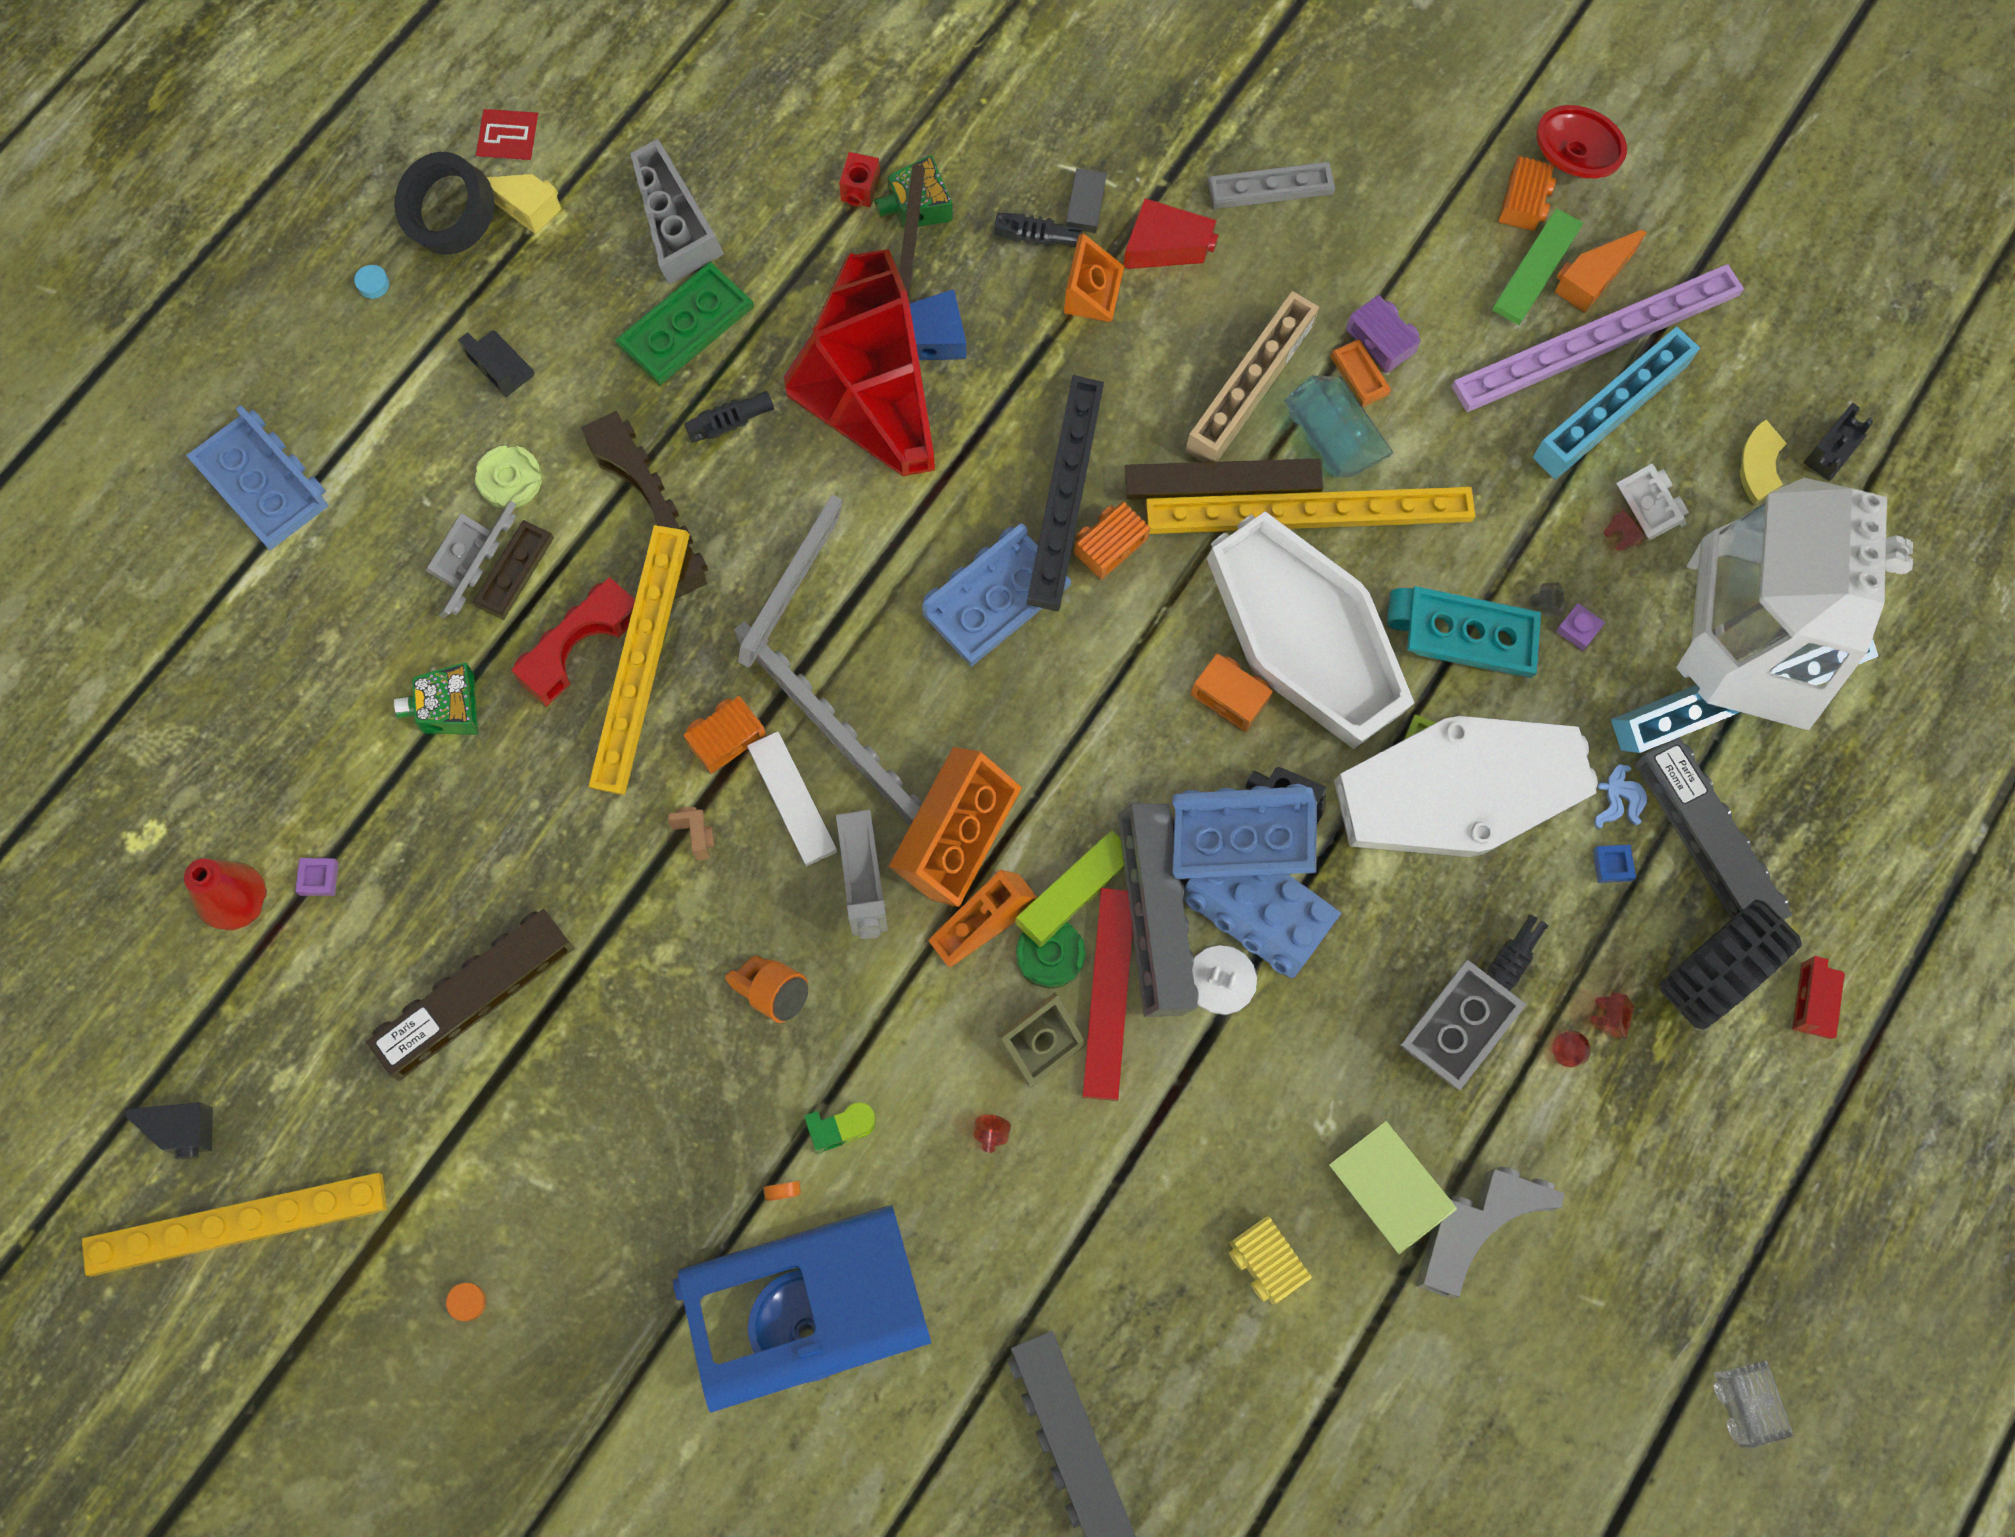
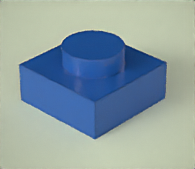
M1631 844L1597 846L1593 849L1598 883L1628 882L1636 878Z

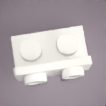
M1652 463L1617 483L1649 541L1677 525H1680L1681 528L1687 525L1684 515L1689 512L1680 496L1675 499L1671 496L1668 488L1673 485L1664 469L1657 472Z

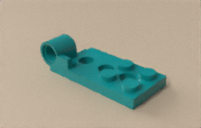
M1417 586L1413 588H1396L1390 591L1387 626L1397 631H1409L1407 651L1414 652L1419 656L1532 678L1537 674L1541 612ZM1435 619H1442L1447 623L1448 633H1442L1437 630L1434 624ZM1467 625L1475 626L1478 629L1480 639H1473L1467 634ZM1502 631L1509 635L1511 646H1506L1499 641L1498 632Z

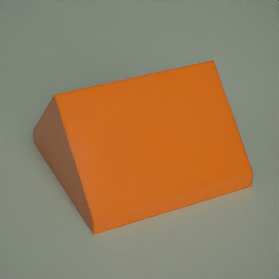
M1084 233L1078 236L1066 288L1064 313L1109 322L1113 320L1124 265Z

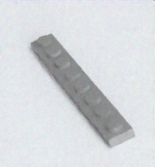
M745 621L734 629L740 645L751 629ZM767 639L755 661L911 826L923 804L922 801L915 794L909 796L901 788L903 786L901 779L891 769L886 772L878 764L880 758L876 752L868 745L863 748L856 740L858 735L846 721L841 724L833 716L835 710L830 703L823 697L819 700L811 692L813 687L802 674L796 676L788 668L791 666L788 659L779 650L774 653L767 645L769 642Z

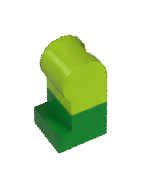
M862 1102L853 1103L847 1107L845 1112L821 1120L818 1111L804 1116L817 1154L864 1138L872 1133L876 1125L875 1114L872 1108Z

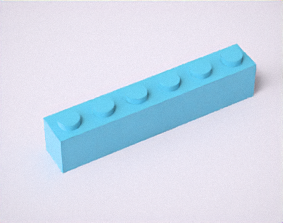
M1675 327L1541 442L1532 458L1556 480L1686 369L1700 347L1682 330Z

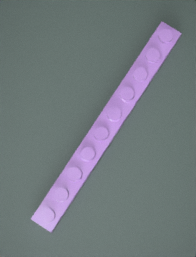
M1728 264L1456 379L1451 387L1465 411L1470 412L1741 295L1744 288Z

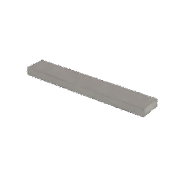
M831 495L740 645L738 663L747 667L753 664L840 519L842 499Z

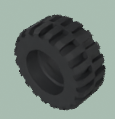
M1756 899L1665 977L1659 984L1661 993L1695 1028L1707 1029L1743 1001L1786 963L1802 946L1801 938L1766 901Z

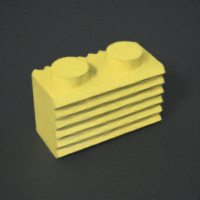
M1268 1215L1229 1242L1233 1248L1229 1252L1230 1257L1241 1271L1247 1268L1255 1280L1251 1283V1287L1262 1302L1269 1300L1274 1305L1312 1278Z

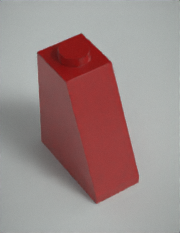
M1144 198L1125 250L1124 268L1135 269L1204 263L1208 251L1214 253L1219 234L1214 233L1217 220Z

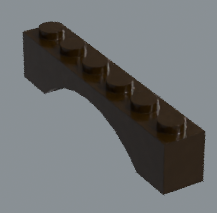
M614 411L581 427L586 443L599 467L616 474L630 483L645 498L654 513L657 526L686 530L689 533L685 525L679 527L675 518L679 517V514L671 498L666 501L663 498L661 491L665 490L657 472L652 474L649 472L646 465L651 463L643 446L636 448L632 440L636 438V434L628 419L622 422L617 411ZM691 535L689 536L674 600L707 584L704 572L708 571V567L701 553L694 554L689 546L694 543Z

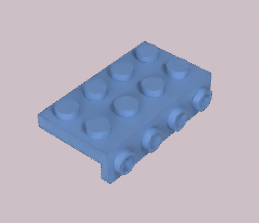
M239 405L235 408L240 415L238 418L186 456L269 550H272L329 506L322 497V494L326 491L314 476L307 479L302 472L306 468L293 453L288 457L282 451L286 448L284 443L273 431L267 434L262 429L266 424L253 409L247 412L242 405Z
M1023 523L1019 524L1016 528L1009 527L1000 535L999 541L991 548L984 547L974 557V562L966 568L960 567L955 570L949 577L948 583L940 589L938 587L933 588L923 599L922 610L925 619L970 667L975 665L1043 609L1026 605L1038 545L1027 535V528ZM1067 576L1064 591L1071 586V580Z
M1291 784L1286 788L1273 789L1266 786H1256L1251 790L1238 791L1231 788H1221L1216 792L1202 793L1197 790H1186L1182 794L1173 795L1172 803L1175 807L1173 875L1176 879L1316 873L1317 801L1312 788L1301 784Z
M1289 874L1191 878L1184 888L1183 900L1190 909L1203 914L1219 930L1233 936L1249 952L1259 955L1270 963L1275 971L1289 978H1295L1341 915L1340 911Z

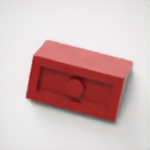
M1813 956L1801 963L1792 1030L1834 1039L1837 1037L1845 973L1828 968L1829 959Z

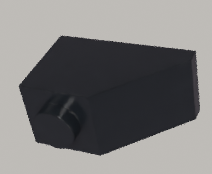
M198 1102L126 1109L125 1116L161 1150L175 1154V1159L199 1158V1152L212 1151L213 1107Z

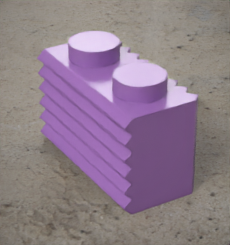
M1380 295L1372 298L1370 302H1367L1360 309H1357L1356 312H1353L1346 326V330L1351 334V337H1354L1355 340H1361L1371 358L1375 360L1376 364H1379L1385 373L1390 372L1415 354L1421 342L1417 329L1410 323L1406 324L1398 316V310L1395 305L1390 301L1385 302Z

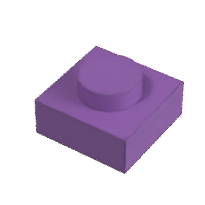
M1578 603L1556 632L1583 651L1605 622Z
M299 858L295 892L300 896H335L339 862L336 859Z

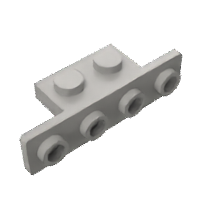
M510 500L505 505L490 530L466 515L459 514L425 569L428 573L454 588L440 611L439 617L445 619L450 613L457 615L466 600L462 596L467 585L473 587L483 570L478 568L484 557L490 560L500 543L495 539L501 530L507 532L515 520L516 515L512 511L516 503Z

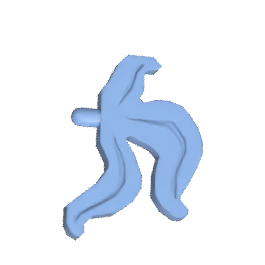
M1619 764L1607 778V783L1598 784L1599 789L1607 790V799L1610 803L1606 811L1595 817L1594 825L1598 830L1603 827V823L1613 822L1622 816L1624 806L1620 797L1629 802L1627 807V818L1634 825L1641 823L1638 816L1647 803V795L1639 783L1624 781L1625 772L1631 770V767L1628 765Z

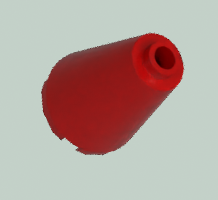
M201 858L193 861L184 873V883L196 912L209 926L234 931L248 926L260 915L264 897L266 898L267 889L264 879L250 865L236 861Z

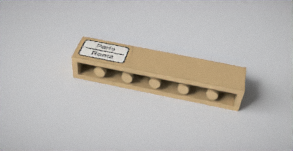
M1294 291L1290 293L1189 434L1185 450L1187 454L1201 462H1218L1313 328L1319 306Z

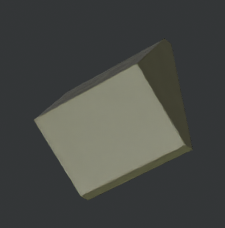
M1055 992L1004 1030L997 1038L998 1047L1030 1087L1087 1045L1060 997Z

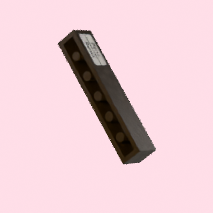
M542 909L540 912L534 911L525 916L520 922V927L510 934L504 933L497 937L491 943L492 948L481 956L475 955L469 958L461 966L462 970L451 978L445 977L438 981L432 987L433 992L422 1000L416 999L403 1008L401 1016L393 1022L388 1021L379 1025L372 1032L373 1037L367 1040L366 1044L391 1077L401 1081L575 949L545 909Z

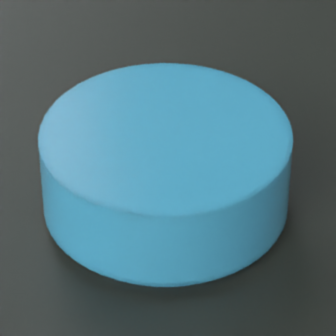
M367 265L360 268L354 278L355 285L360 294L370 299L383 296L390 284L385 271L377 265Z

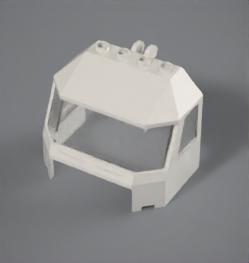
M1802 478L1769 493L1764 504L1740 519L1715 529L1702 539L1686 566L1687 568L1698 569L1692 641L1676 668L1685 678L1689 676L1700 688L1698 693L1707 703L1810 730L1868 652L1885 603V571L1896 572V574L1902 575L1912 570L1913 558L1909 556L1913 554V542L1897 535L1886 538L1887 497Z

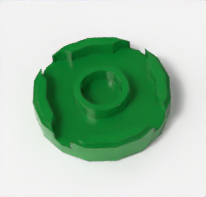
M1068 922L1041 948L1028 935L1022 932L1015 951L1017 966L1023 976L1034 985L1047 989L1063 987L1073 981L1082 970L1086 955L1084 940Z

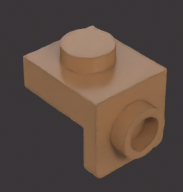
M682 807L677 809L676 813L668 814V822L673 830L690 828L691 846L695 859H710L709 848L715 847L713 827H707L703 810H697L695 807Z

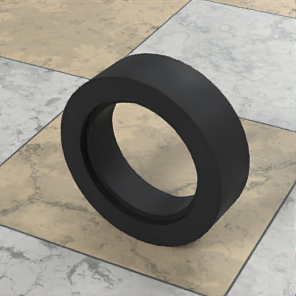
M434 152L415 161L401 177L395 194V214L403 232L415 242L438 254H456L473 246L488 229L494 212V194L487 177L474 165L451 152ZM443 177H461L465 182L468 192L467 205L462 216L448 229L442 231L428 230L423 222L421 213L422 202L427 191L436 181Z

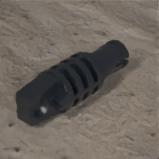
M997 213L994 235L1020 243L1021 240H1025L1026 244H1030V241L1034 242V245L1043 243L1044 247L1051 246V243L1076 247L1082 227L1056 224L1052 218L1043 220L1041 216H1038V219L1034 218V215L1025 217L1024 213Z
M763 391L756 396L742 401L733 399L729 403H723L720 407L715 406L712 410L708 409L698 414V417L684 423L690 441L694 443L707 438L709 440L721 436L720 434H727L730 430H737V427L746 426L749 423V419L775 410L768 391Z
M1531 914L1527 916L1528 918L1513 940L1509 939L1504 943L1487 969V975L1508 991L1513 987L1515 988L1534 959L1532 950L1549 927V925L1541 920L1535 930L1531 932L1532 927L1538 920L1537 917Z

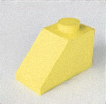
M533 174L487 177L493 190L494 203L534 234L538 233L561 210L557 198L558 192L547 180L542 182Z

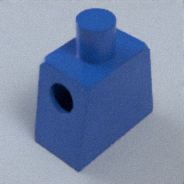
M949 290L910 303L919 360L966 359V339L955 291Z

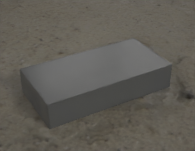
M1076 168L1066 226L1082 227V231L1097 232L1107 173Z

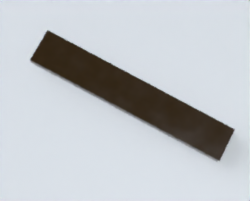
M1320 458L1125 465L1124 469L1126 499L1315 493L1323 491Z

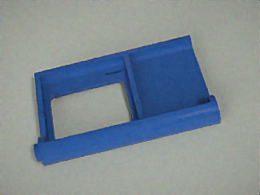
M892 1204L679 1269L678 1278L673 1279L677 1300L684 1301L703 1393L710 1413L931 1344ZM792 1268H799L802 1271L816 1327L814 1334L722 1364L714 1363L701 1308V1299L705 1295Z

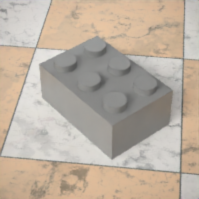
M1466 960L1399 1046L1454 1089L1461 1090L1527 1004L1469 960Z

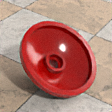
M1578 105L1554 107L1542 116L1536 129V140L1546 159L1557 169L1574 177L1596 179L1610 176L1622 166L1627 155V143L1617 125L1603 114L1587 107Z

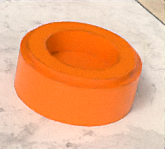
M800 1181L763 1187L765 1200L767 1201L796 1197L801 1194Z
M472 1283L458 1284L451 1289L447 1296V1310L456 1320L465 1322L475 1320L485 1310L486 1295L478 1285Z

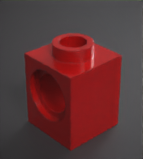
M848 152L839 182L841 201L847 202L852 206H872L880 179L879 158Z

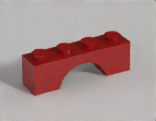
M610 577L603 583L596 584L590 590L588 598L579 606L569 609L564 616V620L555 629L546 631L534 649L523 653L516 660L515 666L511 671L518 682L547 707L571 684L566 672V661L571 649L580 640L590 635L609 634L618 638L628 630L635 599Z

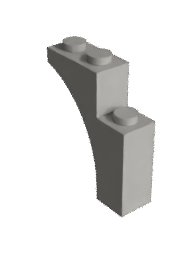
M870 810L836 815L852 935H860V939L877 938L881 936V932L888 931L871 812Z
M1499 1166L1498 1170L1493 1169L1485 1173L1476 1208H1473L1474 1202L1466 1198L1452 1196V1199H1450L1457 1210L1432 1229L1416 1286L1450 1299L1460 1297L1466 1273L1475 1254L1494 1231L1519 1215L1537 1211H1553L1561 1208L1565 1193L1554 1190L1555 1185L1542 1179H1533V1182L1519 1178L1520 1172L1508 1167Z

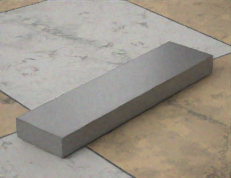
M1329 162L1209 176L1207 180L1212 209L1333 195L1335 191Z

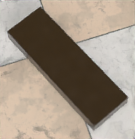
M523 520L473 600L474 606L505 620L554 539L553 534Z

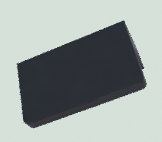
M494 330L478 342L468 332L458 339L465 356L506 398L535 375L534 370Z

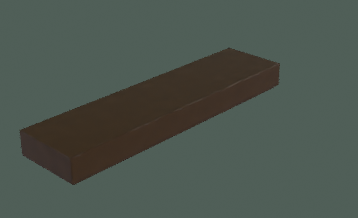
M913 164L911 170L899 274L908 297L925 174L924 165Z

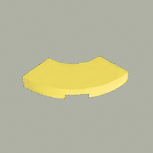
M1767 420L1755 428L1741 451L1740 478L1747 496L1754 505L1783 485L1777 475L1776 459L1778 453L1787 443Z

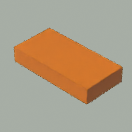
M1360 339L1332 351L1331 359L1361 408L1390 394L1391 388Z

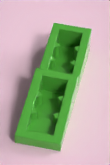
M1556 208L1495 303L1492 311L1520 326L1546 286L1549 278L1574 242L1584 223Z

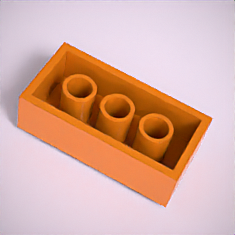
M953 747L888 867L932 901L959 907L1022 787L981 751Z

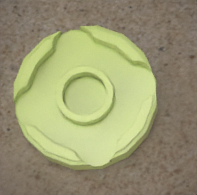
M507 445L498 446L488 451L478 461L476 467L475 485L483 499L494 507L504 508L511 500L516 503L515 508H519L534 498L539 492L542 483L541 468L534 455L519 446H516V448L507 447Z

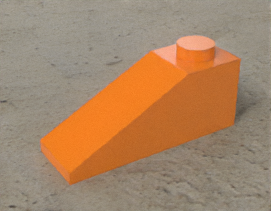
M1639 230L1580 254L1573 264L1567 262L1556 277L1560 282L1554 293L1586 313L1637 251L1647 233Z
M1000 869L928 941L948 967H952L1014 924L1016 917L1038 897L1018 873Z

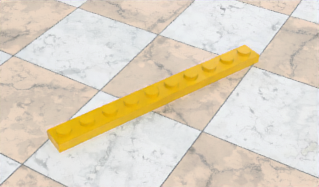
M1472 487L1146 499L1145 503L1147 524L1150 527L1149 534L1239 530L1237 528L1238 524L1250 515L1256 518L1264 512H1267L1288 529L1473 522L1475 518Z

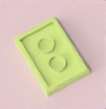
M1387 1121L1329 1164L1398 1254L1402 1253L1457 1210L1453 1202Z

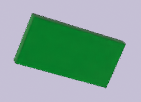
M710 261L616 338L615 341L623 352L661 386L752 310L754 303Z

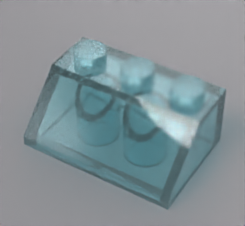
M1311 375L1284 400L1290 409V417L1295 423L1301 425L1307 434V442L1320 453L1324 459V467L1335 477H1352L1394 453L1342 377Z

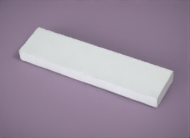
M775 732L747 745L805 866L812 865L837 853L829 832L779 732Z

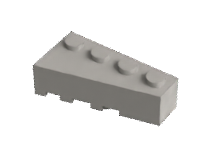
M659 139L632 152L631 158L642 194L645 213L649 221L652 240L656 248L659 267L670 285L708 264L710 261L724 255L714 232Z

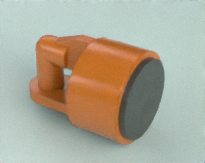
M752 956L737 972L730 970L725 975L727 983L736 992L748 998L750 1005L754 1009L778 1023L785 1022L798 1014L808 996L807 978L780 961Z

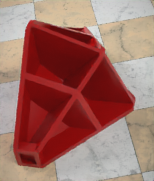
M889 249L862 254L850 253L846 256L813 327V333L783 376L787 397L901 476L935 471L932 438L906 288Z

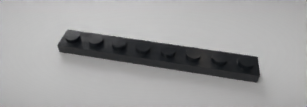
M1076 375L1072 376L1026 605L1059 612L1104 386L1103 381Z

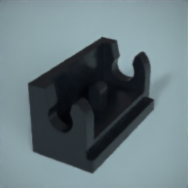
M1854 403L1838 418L1803 462L1828 481L1832 480L1867 436V430L1873 424L1872 418L1866 419L1864 423L1859 422L1855 418L1860 407Z

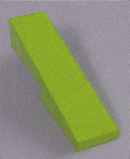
M1111 830L1016 917V925L1040 948L1086 902L1089 903L1100 892L1101 888H1104L1124 868L1121 838Z

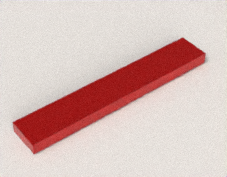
M1101 888L1082 1098L1109 1101L1119 1100L1133 931L1128 891L1107 888Z

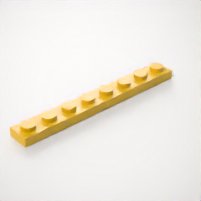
M657 525L653 527L588 786L591 789L625 796L690 536L686 530Z
M374 1173L82 1238L85 1276H96L387 1211L383 1174Z

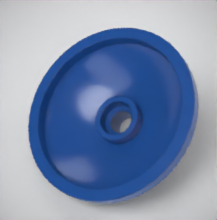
M801 1270L792 1271L776 1278L756 1298L748 1321L749 1341L754 1353L802 1339L800 1334L805 1329H811L815 1332L816 1327ZM826 1376V1377H823V1378H820V1379H817V1380H813V1381H810V1382L819 1381V1380L825 1379V1378H827V1377H829V1376Z

